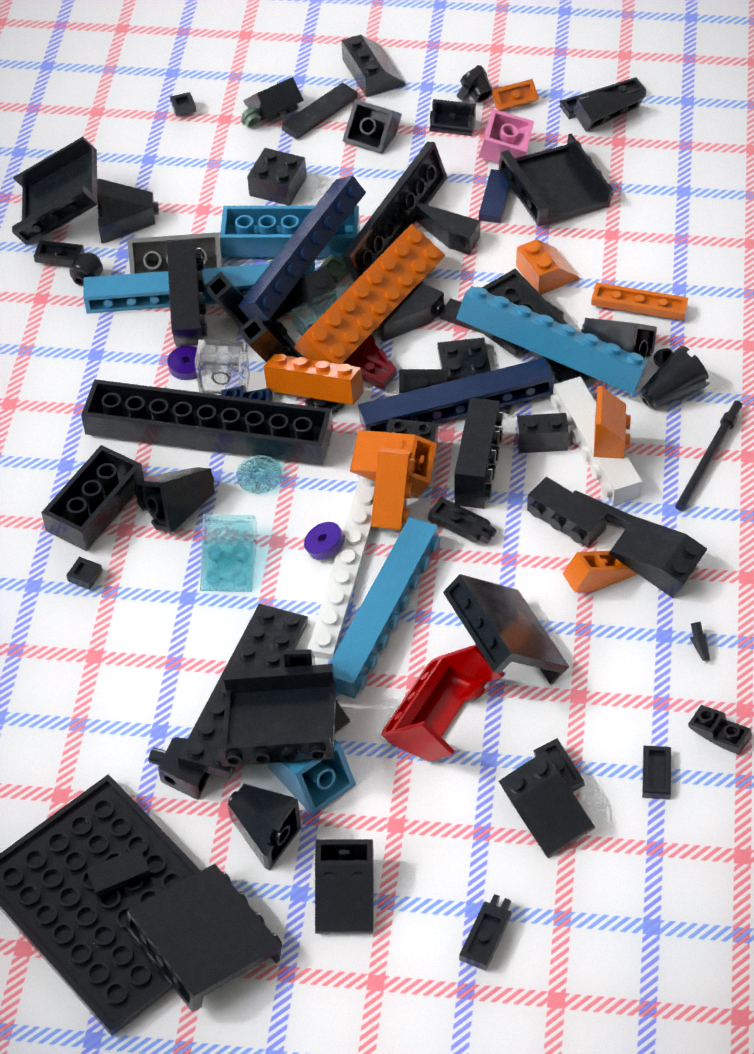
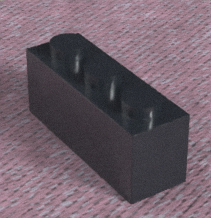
M547 476L528 494L527 511L534 517L550 524L555 530H560L568 535L576 543H581L588 548L606 530L608 513Z

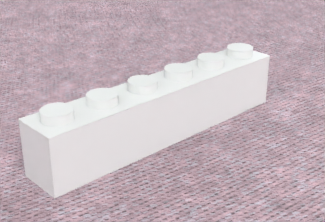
M581 376L554 384L553 395H551L552 406L555 410L558 409L559 413L567 414L571 439L574 444H578L583 460L585 462L588 461L593 478L595 480L598 479L604 497H608L613 506L640 498L642 480L625 451L624 459L593 457L596 402Z

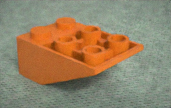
M359 430L357 432L350 472L375 481L378 451L382 447L412 451V458L416 459L414 474L410 473L409 483L413 484L412 496L418 498L430 484L437 443L413 434Z

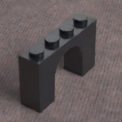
M222 271L203 286L212 299L240 327L237 331L266 363L274 354L292 356L266 321H261L256 315L249 320L238 307V304L245 295Z

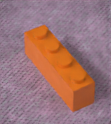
M274 354L264 365L266 388H270L272 392L354 405L364 393L360 367H354L349 364L329 363L328 361L309 360L305 357H290L284 354Z

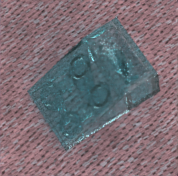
M203 514L200 591L252 592L257 546V519L254 515Z

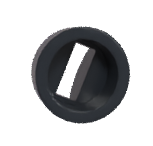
M669 348L656 351L653 356L655 365L661 367L673 351Z

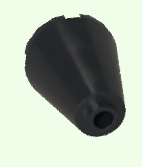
M682 345L677 348L641 388L642 394L640 397L647 407L658 408L699 391L710 384V382H706L709 375L704 365L696 355L691 357L687 353L690 350L688 347Z

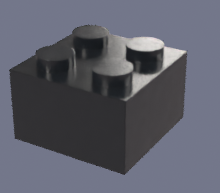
M264 148L247 175L249 196L290 206L307 178L305 157Z

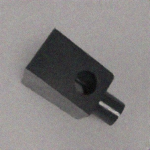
M173 738L167 750L153 747L148 761L159 766L160 781L199 800L211 774L178 765V756L187 738Z

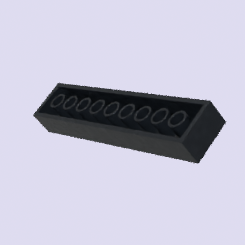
M97 379L93 381L81 414L85 435L318 465L324 464L333 430L332 409Z

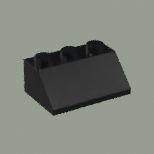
M361 34L341 40L342 60L366 98L405 86V81L381 45Z

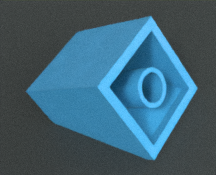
M334 740V759L267 763L271 772L311 815H314L356 785L341 744L337 740Z

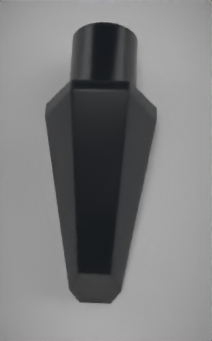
M701 621L690 623L693 637H690L691 642L702 661L710 660L707 635L703 634Z

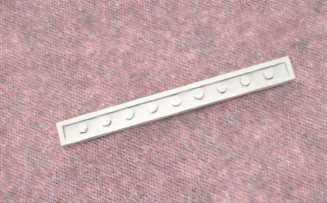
M359 476L344 526L345 542L336 553L308 649L312 650L316 658L332 660L337 650L372 530L371 518L375 481Z

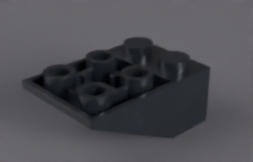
M373 839L316 840L315 934L373 933Z

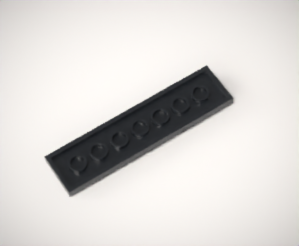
M426 142L342 254L353 282L411 224L416 222L417 203L428 205L448 178L435 142Z
M259 603L224 671L285 667L284 650H295L308 624V616ZM223 671L178 756V765L230 779L236 766H222L218 752V745H222L226 700Z

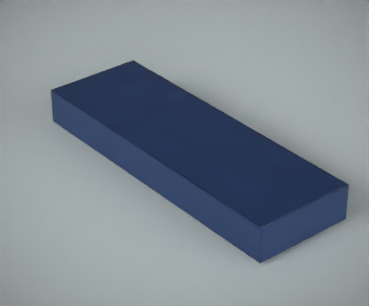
M490 170L479 211V220L501 223L510 185L499 170Z

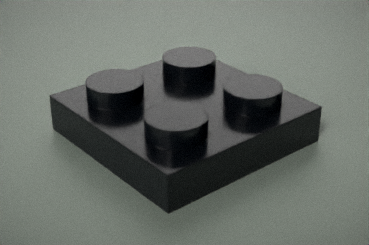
M484 337L437 342L441 369H448L447 382L491 371Z

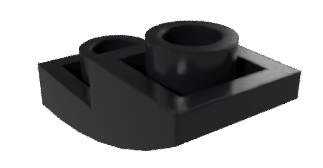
M700 705L688 723L690 729L706 740L737 755H740L752 736L751 728L728 721L724 712L704 705Z

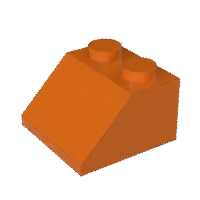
M538 239L517 247L516 267L540 295L579 280V276L557 248Z
M603 386L597 387L593 457L624 459L625 448H630V434L626 433V429L630 430L631 415L626 414V404Z

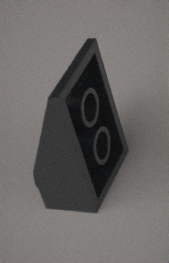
M634 516L608 554L671 598H674L707 551V548L685 533Z
M546 750L498 781L547 858H550L596 828Z

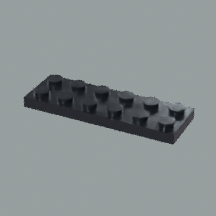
M516 268L482 287L492 295L503 296L511 303L518 306H527L532 312L539 315H548L558 323L568 324ZM532 352L537 359H546L553 376L559 383L580 376L583 382L591 378V376Z

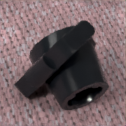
M477 65L464 74L460 80L462 86L456 95L457 98L463 101L470 94L477 103L491 97L493 88L484 67Z

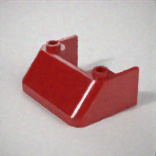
M476 644L438 656L423 669L382 730L381 735L390 744L426 761H436L440 758L451 756L455 750L442 738L447 727L465 701L476 700L481 697L485 691L484 686L486 683L503 678L505 673L503 671L501 673L493 672Z

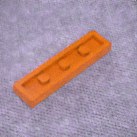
M596 282L591 305L684 321L688 297Z

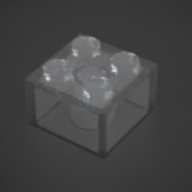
M198 340L195 368L199 392L221 394L223 389L244 386L248 390L250 368L247 342Z

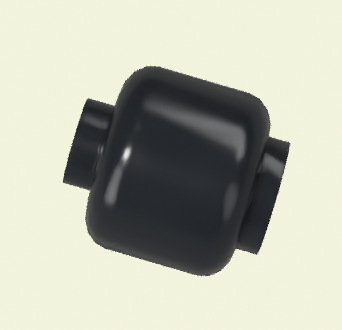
M90 252L77 255L72 263L69 274L75 284L83 286L84 277L100 276L103 271V265L97 255Z

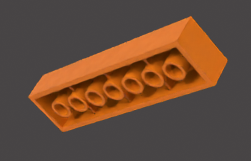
M411 224L302 335L294 348L309 360L344 364L407 295L436 268L445 257V254Z

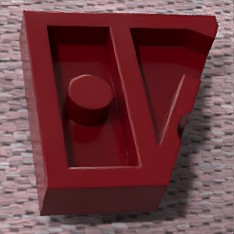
M369 336L344 363L360 367L362 379L382 390L397 375L396 367L387 359L385 352L377 347L372 336Z

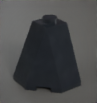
M97 179L98 227L101 243L113 241L155 224V215H159V203L154 201L153 192Z
M585 318L581 332L593 334L598 340L616 344L622 350L640 354L645 359L646 356L650 357L654 351L657 327L638 323Z
M194 467L134 479L137 503L142 511L147 510L153 518L151 524L159 531H175L215 493L214 477L211 468Z
M243 784L239 791L233 792L228 800L230 819L264 868L270 871L301 830L298 799Z

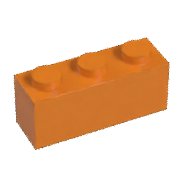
M383 447L378 451L371 526L401 530L410 517V509L406 507L407 498L411 499L413 484L409 483L410 473L414 474L416 459L412 458V451Z

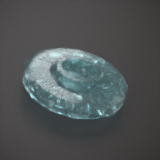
M263 455L251 456L245 459L236 471L237 483L240 487L249 493L256 494L267 493L275 489L280 484L283 476L281 465L277 460Z

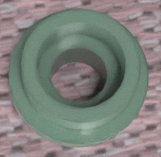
M247 108L242 113L241 123L248 128L255 126L261 120L260 111L258 108Z

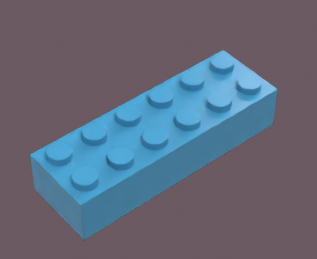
M356 205L317 257H329L330 254L335 257H343L342 254L360 232L359 205ZM223 206L220 231L222 257H276L315 206Z

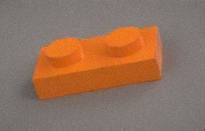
M533 78L491 91L496 109L499 111L536 102L539 99Z

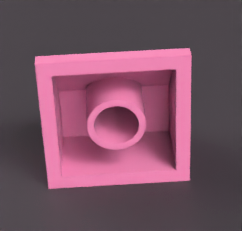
M492 109L478 157L499 163L500 152L509 150L514 158L525 156L534 121Z

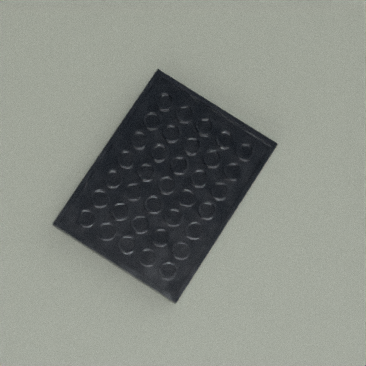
M107 774L0 853V910L112 1037L173 988L127 929V911L201 870L121 786ZM140 847L151 875L97 897L86 869Z

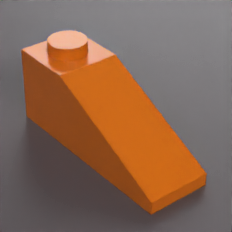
M610 551L577 552L562 574L573 591L578 593L597 591L635 576L637 573L608 554Z

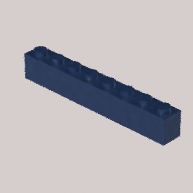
M353 175L336 179L238 304V307L249 320L255 315L261 321L271 318L366 194V191Z
M545 358L532 360L358 404L360 422L363 430L386 432L389 418L442 423L466 417L470 398L500 401L499 408L553 395L554 376Z

